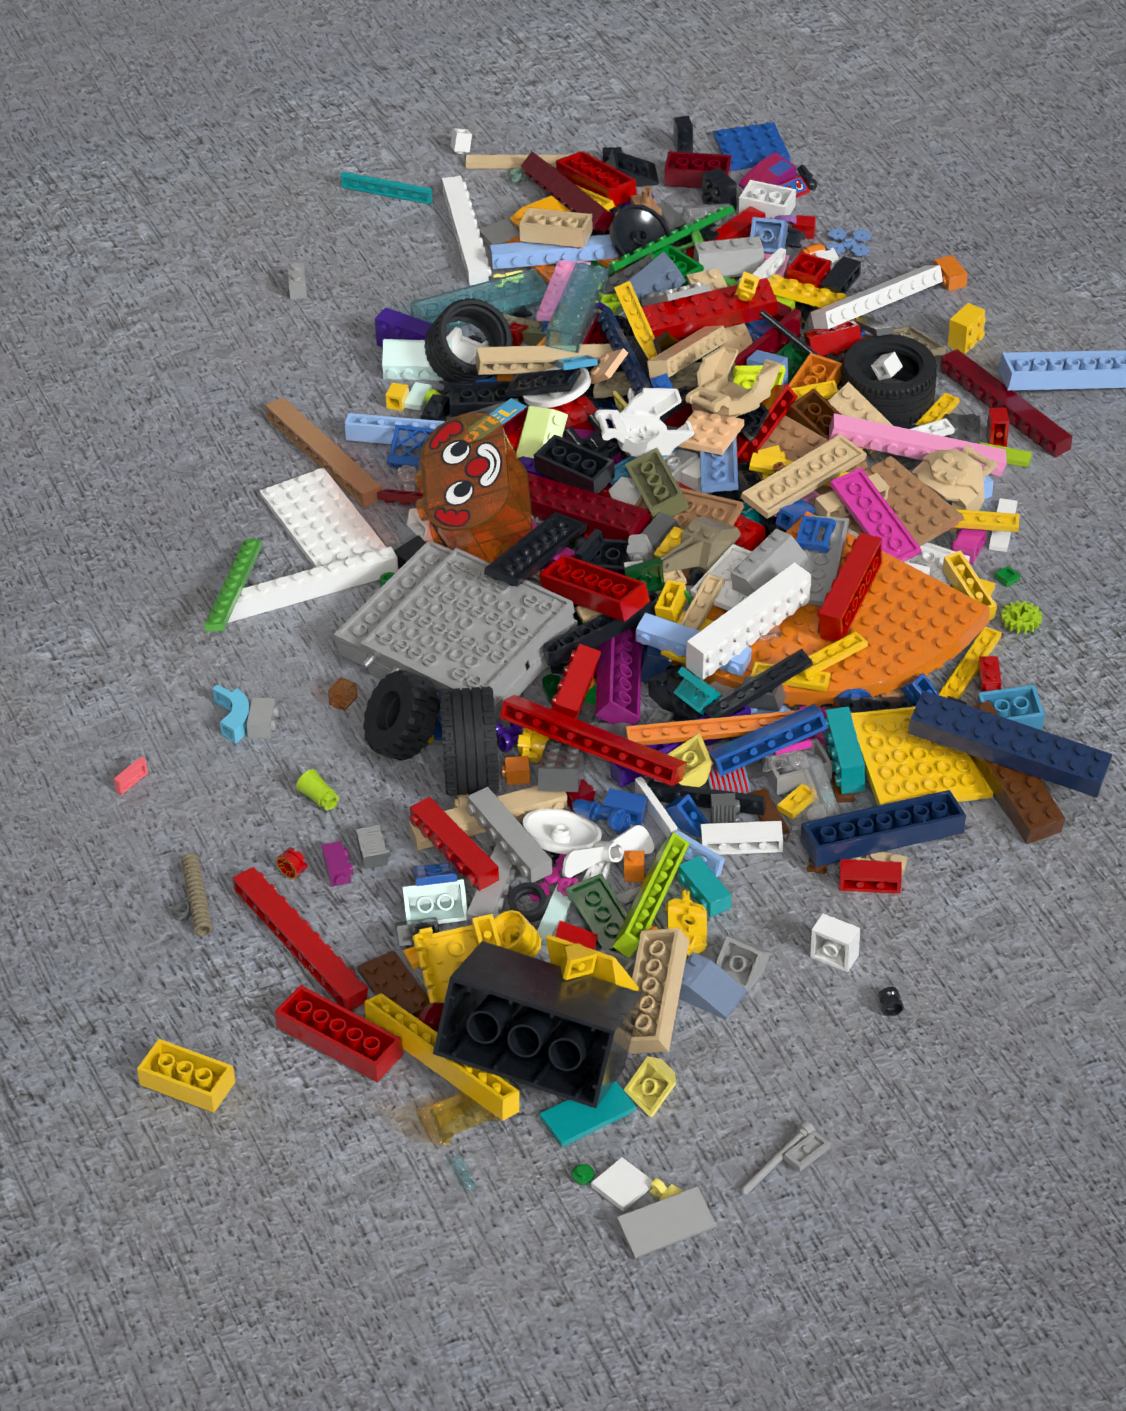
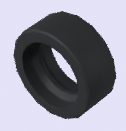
M525 882L512 889L508 897V904L510 910L520 912L530 923H533L544 916L548 907V900L544 889L540 885L533 882ZM534 894L539 897L540 903L533 910L521 911L516 906L517 901L524 895Z

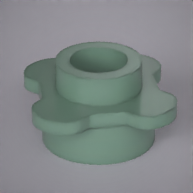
M518 168L512 169L507 175L513 183H519L526 179L523 171Z

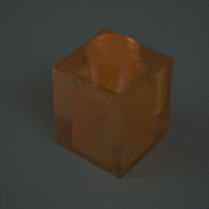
M340 677L328 690L329 705L346 711L358 697L357 683Z

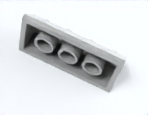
M760 236L697 242L694 246L693 258L704 266V271L719 268L721 274L727 278L742 276L744 271L753 274L765 262Z
M775 529L731 572L732 589L749 596L794 562L801 566L808 559V556L791 535Z

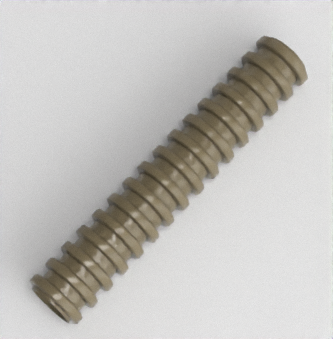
M187 854L182 857L181 863L194 933L198 936H206L212 932V924L199 857L196 854Z

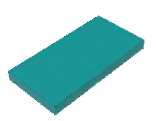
M615 1081L596 1109L566 1100L539 1115L541 1121L561 1147H564L635 1112L636 1105Z

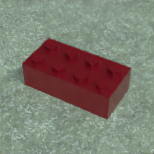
M668 151L664 169V186L703 188V173L716 168H720L731 177L732 155Z

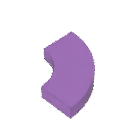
M779 215L774 218L776 220H785L788 224H796L797 220L792 215Z

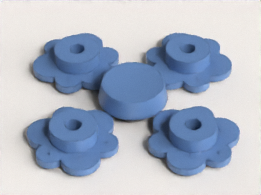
M842 228L831 229L828 233V237L833 238V240H842V243L833 242L826 246L827 250L834 248L837 255L844 252L845 249L851 250L856 256L867 255L870 251V247L865 246V244H856V241L865 242L871 239L869 231L858 229L857 232H853V239H845L847 232Z

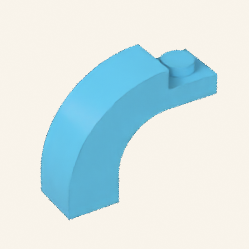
M217 684L212 688L214 702L230 711L220 721L221 736L236 744L247 733V720L250 711L249 702L245 694L238 688L230 692L227 688Z

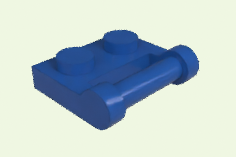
M803 515L796 542L802 549L818 550L823 554L828 553L830 548L829 541L832 530L835 529L836 521L830 518ZM820 527H825L822 542L817 541Z

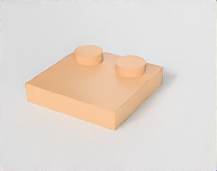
M622 348L603 354L600 358V363L590 372L591 383L594 384L610 379L628 352Z

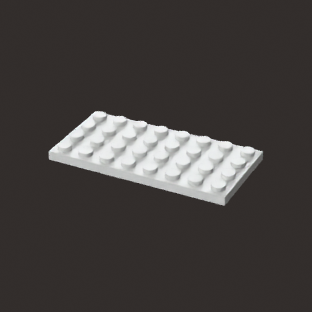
M324 467L260 490V497L314 568L387 548Z

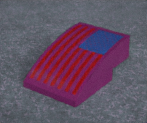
M775 152L756 164L741 179L738 186L745 189L750 180L779 185L796 177V166Z

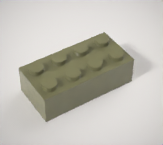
M658 448L625 464L653 518L659 512L673 517L690 508Z

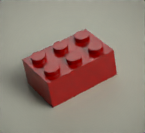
M853 320L829 329H816L803 333L805 344L822 357H826V354L830 353L833 355L843 353L842 350L849 349L859 340H862L860 326Z

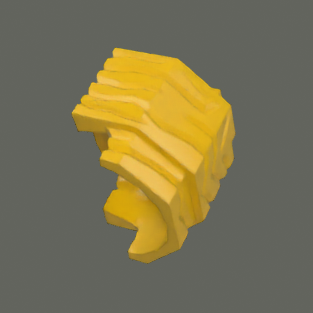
M523 728V735H519L518 738L519 755L528 756L529 763H539L549 737Z

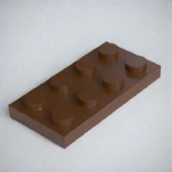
M394 950L357 966L359 974L375 996L382 993L414 1017H418L420 1012L422 1013L424 1008L430 1004L428 996Z

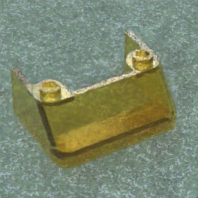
M502 1078L503 1080H505L507 1083H509V1084L511 1085L509 1079ZM464 1092L416 1111L418 1119L434 1144L438 1143L439 1146L451 1142L450 1137L454 1136V1134L494 1118H497V1121H501L500 1118Z

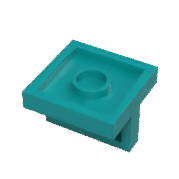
M681 667L677 672L684 679L676 688L674 694L703 715L705 713L703 710L705 706L723 696L686 668Z

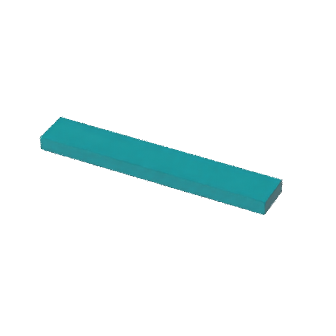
M343 171L340 174L341 188L429 205L433 202L432 188Z

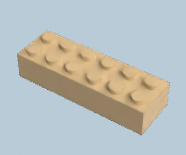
M680 928L641 931L632 980L639 987L638 992L643 994L628 1051L630 1054L669 1052L689 945L688 938Z

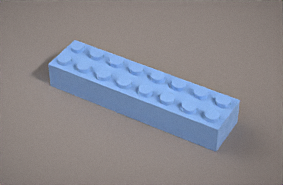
M1126 350L1002 353L998 370L1007 389L1012 391L1126 388Z

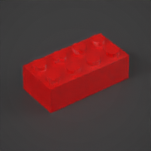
M579 644L577 651H572L569 665L567 664L563 680L561 679L557 695H554L551 704L552 710L577 719L596 673L601 651Z

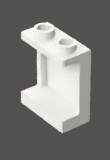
M455 327L446 337L447 341H452V352L459 359L470 364H475L477 347H490L486 340L481 344L463 336L462 330L458 327Z

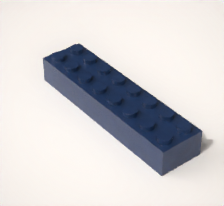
M946 790L803 822L800 841L815 867L839 862L841 859L857 858L962 834L965 829L966 814L952 792Z

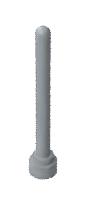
M803 1121L797 1127L796 1135L741 1188V1194L747 1195L784 1159L786 1152L813 1131H816L814 1126L808 1121Z

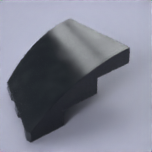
M761 402L760 407L736 417L744 419V426L737 435L749 443L753 442L770 413Z

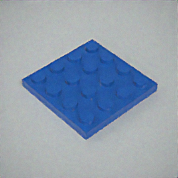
M774 122L713 131V137L721 155H732L731 171L753 168L760 161L775 152L790 162V155Z

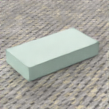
M415 382L404 402V408L421 410L425 404L424 396L429 389H432V385Z

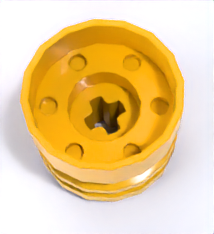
M513 910L505 911L494 919L503 948L530 957H535L538 954L542 942L540 933L520 912Z

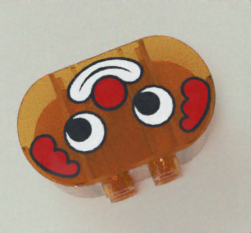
M468 413L453 417L439 425L424 442L420 453L421 470L414 473L416 486L419 492L423 493V498L416 501L419 517L422 521L429 520L431 536L435 543L442 542L444 547L452 551L458 548L488 563H492L533 530L527 470L520 462L505 435L502 424L495 417L484 413Z

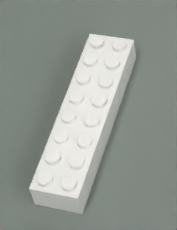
M794 562L687 641L686 668L700 679H705L707 676L712 675L719 667L726 665L734 656L739 655L746 647L753 645L758 638L766 635L773 627L781 624L789 615H793L801 606H805L810 600L811 574Z

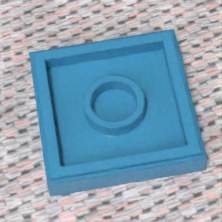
M590 355L556 359L555 365L562 370L596 366L598 362L596 358Z

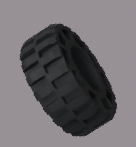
M398 670L387 674L384 679L379 681L378 686L374 688L364 713L363 729L365 730L364 736L368 745L376 753L396 760H407L418 755L421 749L426 747L434 733L440 711L437 689L428 678L406 670Z

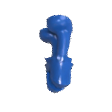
M577 799L572 805L573 810L577 814L592 820L594 823L599 820H607V825L615 829L617 835L630 828V814L626 813L625 809L601 807V804H597V801H587L584 799Z

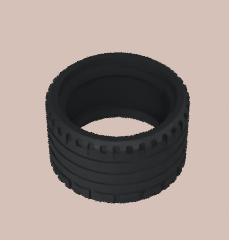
M475 298L460 299L446 307L429 327L424 341L426 359L429 361L433 371L445 382H475L477 380L489 379L493 374L478 375L476 364L464 362L452 352L446 339L447 325L456 321L470 323L484 333L490 347H512L513 338L511 337L510 325L507 323L508 321L504 315L492 304L490 305L486 301Z

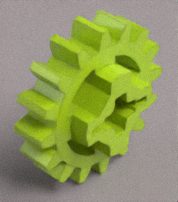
M1017 600L1016 604L1010 602L1009 606L1005 605L1004 610L1001 612V623H1004L1005 628L1010 627L1009 631L1016 630L1017 634L1020 631L1026 634L1028 630L1034 632V628L1039 629V625L1042 623V611H1039L1038 606L1033 607L1034 603L1027 604L1026 600L1023 603Z

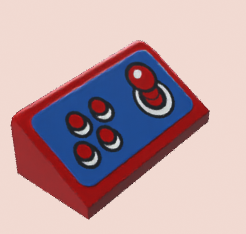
M801 176L777 185L796 189V198L810 192Z

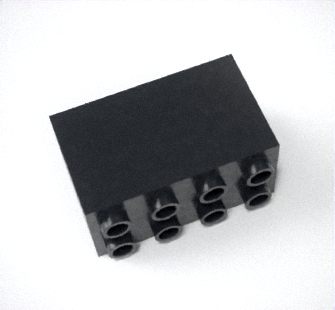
M481 941L450 976L433 1054L596 1109L624 1070L643 993L589 975L565 980L562 976L561 967Z

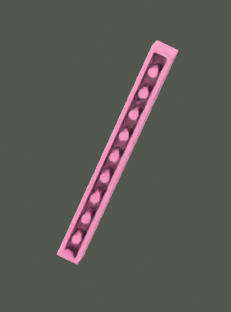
M835 413L829 426V441L841 434L857 447L922 460L927 454L942 449H956L963 452V449L969 445L974 448V451L989 460L993 459L997 462L996 468L990 475L1001 477L1007 464L1005 449Z

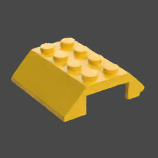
M493 914L472 918V925L438 933H433L432 927L420 929L419 933L412 936L415 949L419 950L417 956L420 968L425 969L422 971L426 988H431L427 990L430 1003H444L450 976L481 941L502 947Z

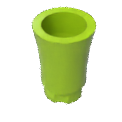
M315 769L306 771L297 781V791L309 797L326 811L332 810L337 805L339 796Z

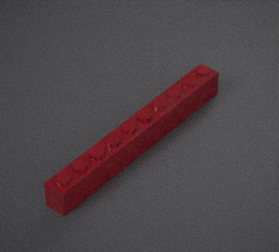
M531 151L520 166L525 170L524 174L560 201L570 211L592 214V228L597 232L601 230L605 233L614 215L548 162Z
M955 349L941 356L940 370L989 408L1006 407L1009 423L1046 452L1056 458L1071 450V434L1014 391L1008 390L1005 384L960 350Z

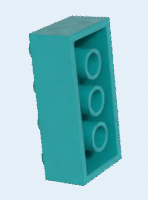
M849 706L826 710V718L824 719L828 729L823 731L824 742L829 745L827 746L828 757H832V772H836V787H840L841 794L865 791V763Z

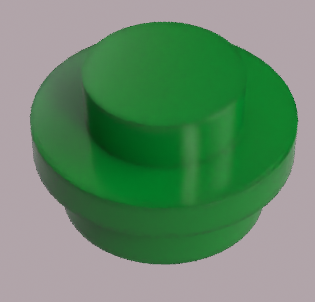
M587 1164L577 1165L572 1170V1178L579 1185H587L594 1178V1170Z

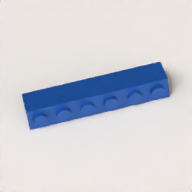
M813 704L712 749L708 753L713 762V768L720 776H723L826 730L828 727L822 711Z

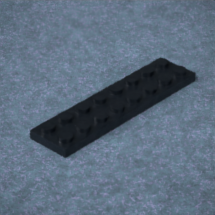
M555 512L485 567L484 574L494 580H500L508 583L510 586L518 587L587 531L588 524Z

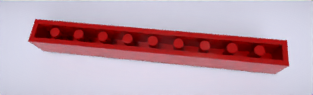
M516 695L503 701L500 718L668 785L674 786L683 780L687 764L683 760Z
M251 867L233 877L234 891L340 1006L352 1011L365 1004L368 992L366 984L357 979L354 971L348 969L340 956L337 957L333 953L330 945L322 941L319 933L314 932L310 928L309 923L299 916L297 910L290 907L286 898L277 893L275 886L266 881L262 872H258L254 867Z

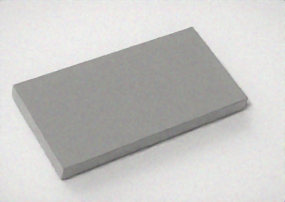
M698 1186L621 1215L616 1219L634 1260L716 1228V1224Z

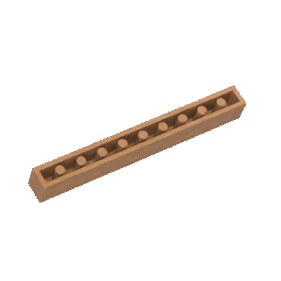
M281 397L265 405L267 419L320 468L324 467L332 479L363 508L380 500L377 499V492L382 491L380 483L376 482L368 472H365L358 463H355L348 454L346 455L338 445L336 446L329 437H326L319 428L315 427L309 419L305 418L301 411L294 408L291 402Z

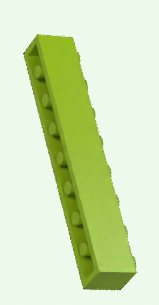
M675 832L660 846L612 947L628 958L638 949L641 931L649 930L690 844Z

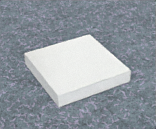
M621 1157L591 1182V1187L624 1212L652 1188L650 1184L653 1180Z

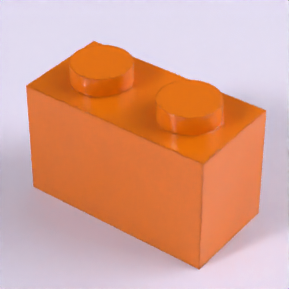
M953 255L934 259V265H940L943 278L941 284L948 291L967 286L968 273Z

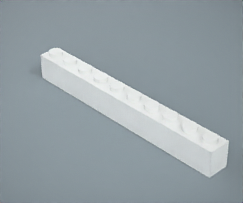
M461 176L442 178L443 194L469 286L489 283L491 268L488 264L485 247H483L482 237H480V230L477 228V220L475 219L471 200H469L466 182L462 181Z
M925 265L811 312L814 329L832 328L943 282L940 265Z
M387 547L243 588L228 623L379 580L384 573H396L398 571V558L392 547Z

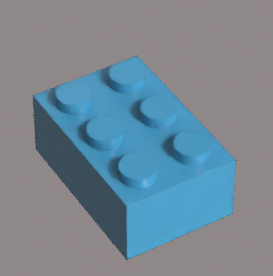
M1035 685L978 693L977 704L989 700L999 716L1039 730L1043 728L1045 714Z

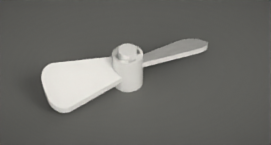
M634 825L611 841L597 842L594 848L570 851L564 859L562 874L564 877L570 878L600 861L619 862L624 856V851H644V854H650L654 850V843L643 826Z

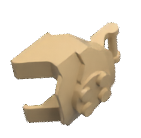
M723 345L702 358V364L697 372V388L687 394L686 402L698 404L708 411L729 417H737L738 415L753 411L760 407V402L771 396L770 389L781 368V363L769 359L764 360L765 363L759 375L756 376L754 386L747 389L728 381V374L736 359L738 349Z
M967 445L963 452L956 449H942L929 453L922 459L923 462L911 472L945 500L952 501L951 506L953 508L979 511L984 502L983 479L996 468L997 462L993 459L989 460L974 451L973 447ZM951 528L948 532L956 536L959 530L963 528Z

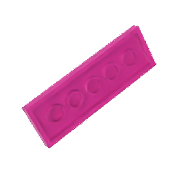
M862 468L831 480V488L863 532L882 538V551L903 562L921 554L922 549Z

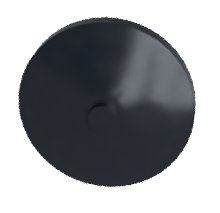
M631 204L623 207L614 215L610 224V239L620 257L628 253L633 255V251L640 247L645 249V245L652 241L657 243V239L664 235L666 237L670 236L669 228L664 219L653 209L640 204Z

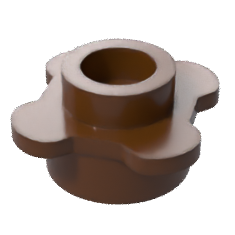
M809 858L810 864L807 866V871L820 874L827 872L826 866L828 864L815 867L811 858Z

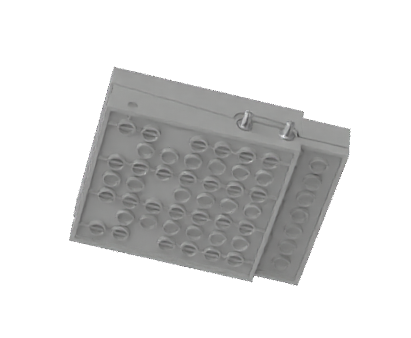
M428 540L334 633V637L341 656L364 668H368L369 674L379 679H384L387 674L394 671L406 670L428 678L436 687L437 692L442 689H450L452 691L453 688H460L462 690V688L468 687L470 689L472 687H480V689L486 686L492 687L496 720L501 714L503 701L513 695L519 696L548 666L543 646L547 642L578 627L577 620L573 618V613L575 612L573 601L527 580L518 587L510 586L508 583L500 580H494L484 574L485 567L490 563L458 548L452 551Z

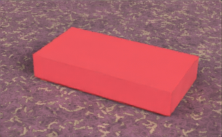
M143 757L138 758L114 778L116 793L122 795L148 774L146 759Z

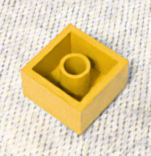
M967 303L950 319L949 348L958 349L966 354L978 341L983 339L985 335L984 324L986 322L985 309Z

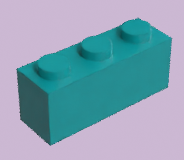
M700 856L679 865L677 874L679 883L682 886L684 885L690 892L691 898H695L699 904L704 906L709 917H713L731 908V893Z

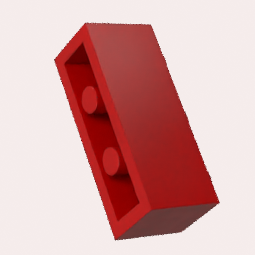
M841 859L839 891L901 893L902 862Z

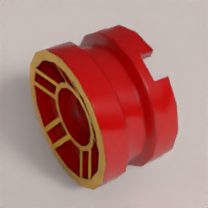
M292 847L287 848L283 854L277 857L276 864L282 874L289 879H296L300 873L307 869L308 865L304 863L305 857L302 853L293 851L294 848Z

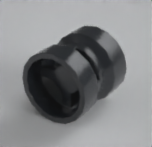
M886 987L879 992V1000L882 1003L885 1015L896 1016L903 1011L904 1006L896 987Z

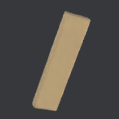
M707 573L681 620V625L700 630L715 599L725 584L724 578Z

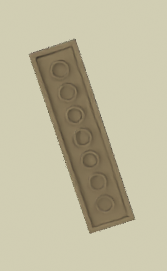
M735 361L728 374V381L733 382ZM702 362L692 363L669 377L673 389H680L684 386L689 388L697 387V372ZM624 371L614 372L610 379L595 383L593 390L594 399L612 397L613 391L618 392L621 396L628 395L629 388H632Z

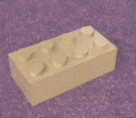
M528 208L519 223L520 241L542 243L543 245L552 244L560 247L585 248L592 234V214Z
M849 382L828 401L844 416L893 426ZM863 448L873 459L881 453V451Z

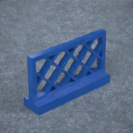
M396 424L390 455L387 458L389 467L417 471L418 459L426 457V467H429V473H433L430 470L428 457L429 452L433 450L429 449L425 452L421 445L428 440L430 441L438 429ZM399 430H405L409 433L403 440H400L398 437ZM419 432L424 433L426 438L418 443L414 436ZM461 432V433H460L459 435H457V436H451V438H452V437H459V436L462 435L463 433ZM412 438L416 445L408 450L404 443ZM402 445L406 452L402 455H395V449ZM419 447L423 454L418 458L413 457L411 452Z

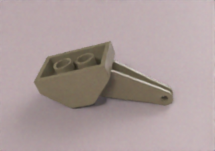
M711 517L692 519L682 533L680 544L660 557L663 572L694 568L706 574L740 537L739 529Z

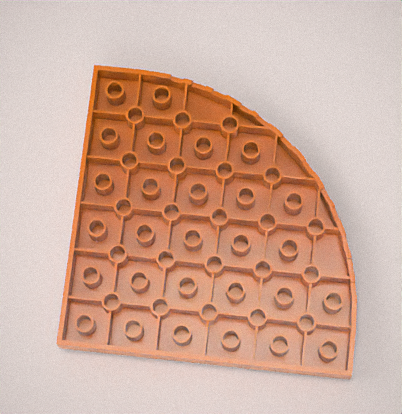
M808 511L804 514V516H812V515H813L812 513H810V512H808ZM802 517L785 532L791 535L795 541ZM848 532L840 566L844 565L846 554L851 552L854 539H857V537ZM882 551L883 564L846 635L848 636L856 631L868 641V647L822 670V672L831 673L827 692L783 685L786 695L783 704H789V707H794V704L806 705V707L813 704L817 707H821V704L834 705V699L838 694L845 690L856 688L867 690L871 697L883 693L888 695L894 689L899 687L901 689L902 685L918 674L924 673L927 677L929 676L928 673L935 669L939 670L943 667V663L956 657L990 622V607ZM713 605L706 619L715 621L728 611ZM801 606L793 615H789L781 624L773 627L766 635H762L753 645H749L748 647L752 648L751 662L743 677L717 669L712 675L707 676L703 680L709 685L715 681L735 689L743 684L745 677H751L755 662L777 664L800 649H803L810 656L833 644L834 642L820 638V630H818L819 617H817L820 606ZM672 660L671 665L676 666L680 664L686 668V664Z

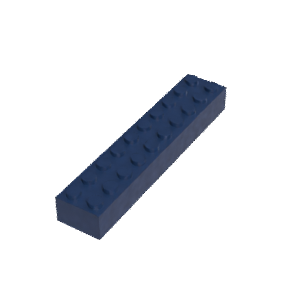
M924 690L911 716L908 734L1098 798L1113 755Z

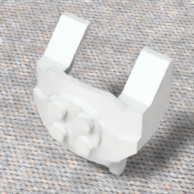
M643 388L642 392L633 397L621 413L618 410H598L595 412V418L599 421L602 430V438L604 440L617 438L621 450L635 457H640L655 448H658L661 455H671L674 448L694 435L690 421H686V424L677 430H667V426L659 420L660 416L681 403L678 389ZM606 419L612 421L614 429L608 428Z

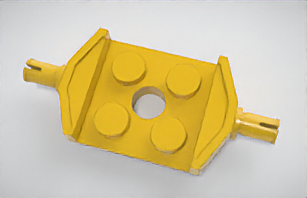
M686 890L681 892L682 899L674 898L668 901L665 910L667 911V929L680 928L689 940L687 960L692 952L696 954L704 953L707 947V911L703 905L692 902L690 900V892L687 891L686 894Z

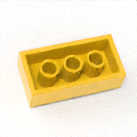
M162 1039L157 1040L137 1068L139 1084L141 1086L215 1113L235 1084L234 1068L232 1065Z

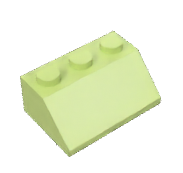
M529 406L515 457L521 459L524 456L534 459V454L554 434L562 437L568 414L553 409Z

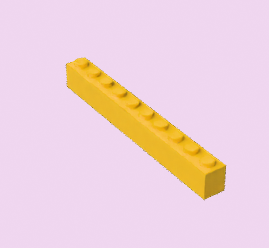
M382 993L365 1001L366 1020L402 1038V1048L488 1111L502 1121L519 1112V1090L497 1075L434 1055L433 1050L437 1032Z

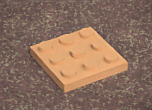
M694 410L687 420L691 423L694 435L678 447L723 455L743 428L744 419Z

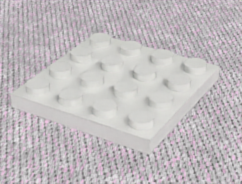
M732 544L690 590L691 596L695 597L708 573L725 579V584L713 605L729 611L748 596L732 589L731 572L752 551Z

